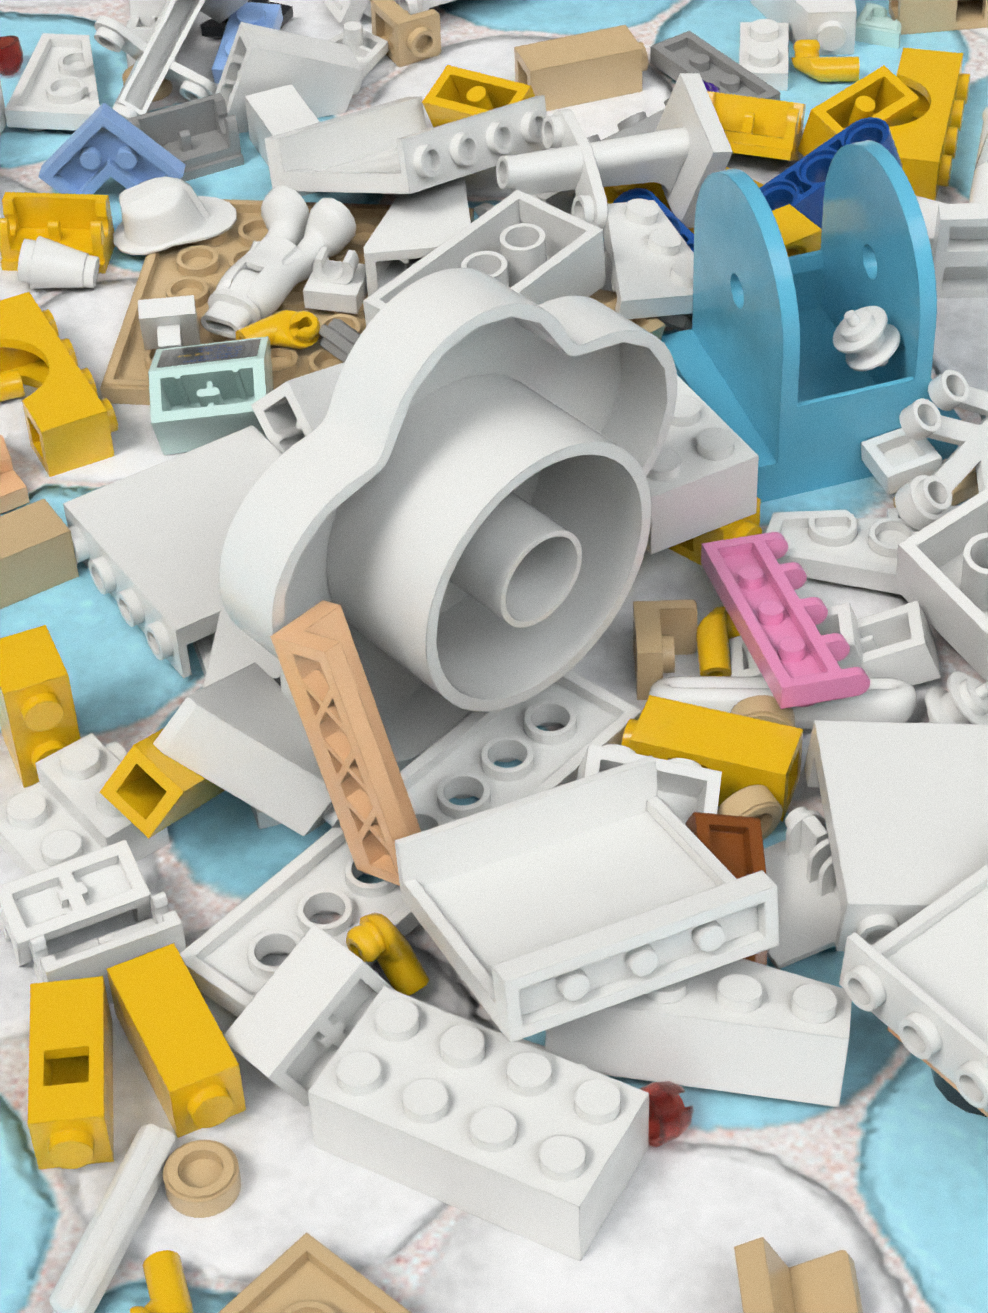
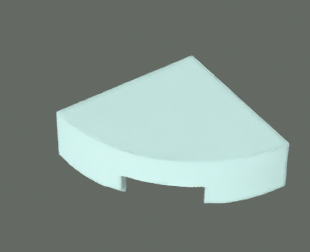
M868 2L856 20L855 41L898 49L901 39V23L897 19L894 21L887 16L888 10L883 6Z

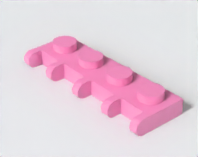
M770 532L702 543L701 565L781 709L796 706L807 707L819 702L859 696L868 690L870 679L864 669L860 667L841 669L837 663L843 660L850 651V646L844 636L839 633L821 635L815 626L822 623L828 615V610L823 601L818 597L799 599L795 590L802 587L807 579L802 566L796 562L784 564L777 562L776 559L783 557L788 550V543L781 533Z

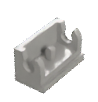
M220 93L127 119L185 164L184 174L181 178L183 181H189L244 165L235 115L227 116L226 102Z

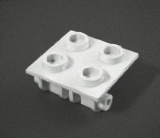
M806 807L795 808L787 815L785 819L787 827L786 840L764 848L766 874L778 885L779 946L773 947L767 952V957L777 969L784 968L835 946L842 916L825 819L818 811L808 810Z

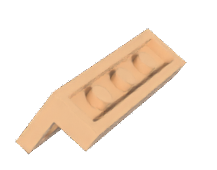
M322 600L270 637L356 869L400 886L394 840L419 833L421 830L342 607L339 604Z

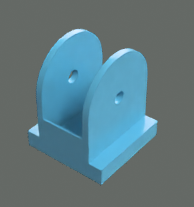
M870 140L846 144L841 147L834 155L826 177L821 250L790 257L787 255L773 212L763 193L750 176L739 169H727L711 173L701 185L696 203L694 223L692 329L662 335L661 341L671 352L677 375L759 456L757 497L761 499V503L872 477L873 474L861 458V442L902 428L899 419L900 413L916 400L924 398L932 402L928 393V385L932 381L931 372L937 318L934 262L928 232L918 200L906 174L895 157L884 146ZM866 306L881 307L887 314V324L895 326L900 333L899 346L885 366H878L867 371H855L847 364L846 353L839 352L835 348L833 334L837 326L844 319L847 311H855ZM938 408L942 416L961 420L954 409L944 411ZM927 438L940 454L942 460L947 459L958 448V445Z

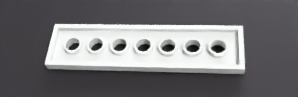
M570 670L544 691L517 705L489 712L473 711L400 771L421 832L577 780L578 769L589 744L596 746L608 744L621 745L629 719L638 720L642 710ZM559 723L565 726L556 731H544L537 728L538 725L549 727ZM516 759L523 762L511 768H503L493 764L496 761L511 762ZM473 796L479 798L477 802L469 805H456L449 802L452 798L466 799ZM338 823L185 948L180 955L199 991L238 1018L279 967L267 966L259 961L268 954L275 956L290 954L314 924L348 949L346 944L348 931L360 925V918L367 914L379 913L384 915L404 937L416 928L420 922L401 899L400 886L385 880L373 884L357 880L362 874H370L356 869L340 823ZM339 913L342 915L340 919L329 924H316L309 920L315 914L329 915ZM377 960L365 963L371 967Z

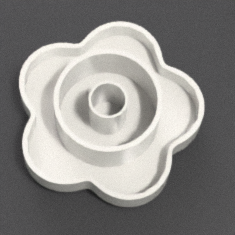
M471 268L444 269L418 279L394 296L375 315L357 339L341 369L328 412L323 422L307 436L292 445L266 469L238 508L227 532L219 565V589L227 614L239 629L278 659L270 636L322 600L341 605L400 771L473 711L489 712L517 705L539 694L570 671L596 644L617 615L638 574L647 547L652 514L651 495L646 476L654 465L666 440L677 399V371L670 350L658 337L593 298L565 296L537 305L492 276ZM281 667V692L296 707Z

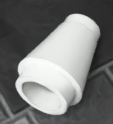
M38 236L36 240L24 239L18 260V281L30 283L31 289L95 288L99 273V257L91 256L88 253L42 236Z

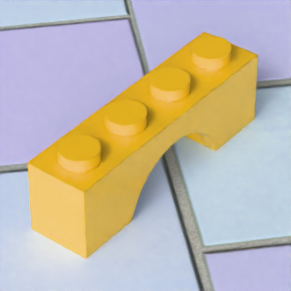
M903 48L896 77L919 97V101L909 123L890 126L889 129L902 162V169L913 188L915 196L936 201L939 186H949L952 159H955L958 133L962 128L964 106L967 104L971 74L962 73L963 53Z
M30 292L0 300V373L18 369L23 385L38 388L34 393L23 399L22 404L30 446L49 477L115 456L111 433L118 430V423L114 409L107 398L99 399L96 385L89 369H80L78 367L77 357L68 338L62 340L59 338L57 325L49 309L42 311Z

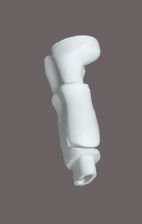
M277 185L271 189L265 196L261 206V216L268 232L262 241H254L249 252L233 264L222 276L216 290L208 299L209 310L201 318L203 327L211 333L236 339L235 333L237 330L273 314L294 286L310 277L313 271V262L321 247H328L329 258L338 254L355 236L356 223L349 209L338 200L322 198L312 207L309 213L305 200L296 190L282 185Z

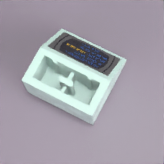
M269 336L156 349L148 371L151 425L163 455L186 453L251 425L266 437L251 404L274 390Z

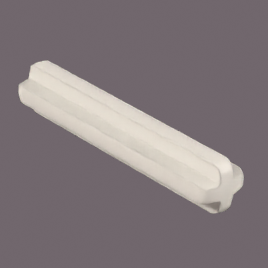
M148 1123L138 1130L49 1297L50 1305L53 1307L52 1313H94L163 1181V1169L168 1157L178 1148L175 1142L176 1134L169 1128H160L152 1123Z

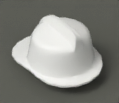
M164 176L149 179L120 193L119 203L123 221L118 225L113 234L114 245L120 252L126 254L148 255L172 246L213 238L232 228L237 221L236 209L229 202L220 198L197 196L190 184L179 178Z

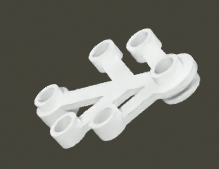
M952 369L944 371L929 383L928 393L932 402L924 398L918 399L900 413L901 427L910 438L917 441L930 438L959 445L932 476L919 475L900 487L896 492L895 505L900 517L910 527L918 530L923 529L948 513L952 503V491L974 467L976 469L979 493L988 488V391L970 387L964 376ZM958 407L980 414L982 422L978 425L942 416L938 408L944 411H951Z

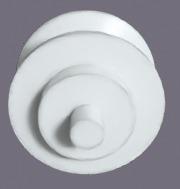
M866 306L855 311H847L844 319L837 326L833 334L835 348L839 352L846 353V362L855 371H867L878 366H885L899 346L900 333L895 326L887 324V314L881 307Z
M955 671L947 679L949 692L937 686L931 687L926 692L925 700L930 719L927 723L988 724L987 681L982 684L979 680L970 677L966 673Z

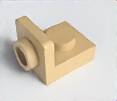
M370 0L372 34L388 41L389 51L386 55L398 67L440 55L441 26L440 14L437 11L430 9L410 15L407 10L400 7L394 0Z
M695 600L633 601V654L637 700L648 699L651 686L663 678V673H675V655H689L696 652L698 612Z

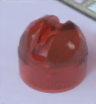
M17 36L0 37V74L5 76L13 75L22 66L24 60L23 50Z
M659 1081L639 1088L649 1093L650 1146L659 1147L678 1138L687 1130L691 1124L694 1109L693 1105L685 1108L683 1100L679 1096L686 1092L682 1086L671 1081Z

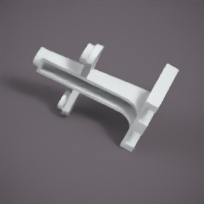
M167 0L146 42L117 20L107 16H99L94 25L97 31L94 35L95 40L108 50L113 52H120L122 50L136 60L112 109L125 119L146 114L164 78L180 86L179 93L188 101L214 95L217 87L212 81L175 62L174 59L199 11L221 24L246 4L248 0Z
M680 73L655 132L589 143L573 111L569 108L556 110L552 116H546L542 123V141L549 150L513 156H500L496 167V177L499 187L501 189H510L511 193L516 190L526 194L575 190L576 196L572 203V215L601 229H604L608 216V204L603 187L649 182L660 183L672 213L687 228H694L696 203L702 183L711 173L725 170L733 151L700 73Z
M988 107L985 108L982 114L983 126L969 202L938 204L932 250L937 298L988 297Z

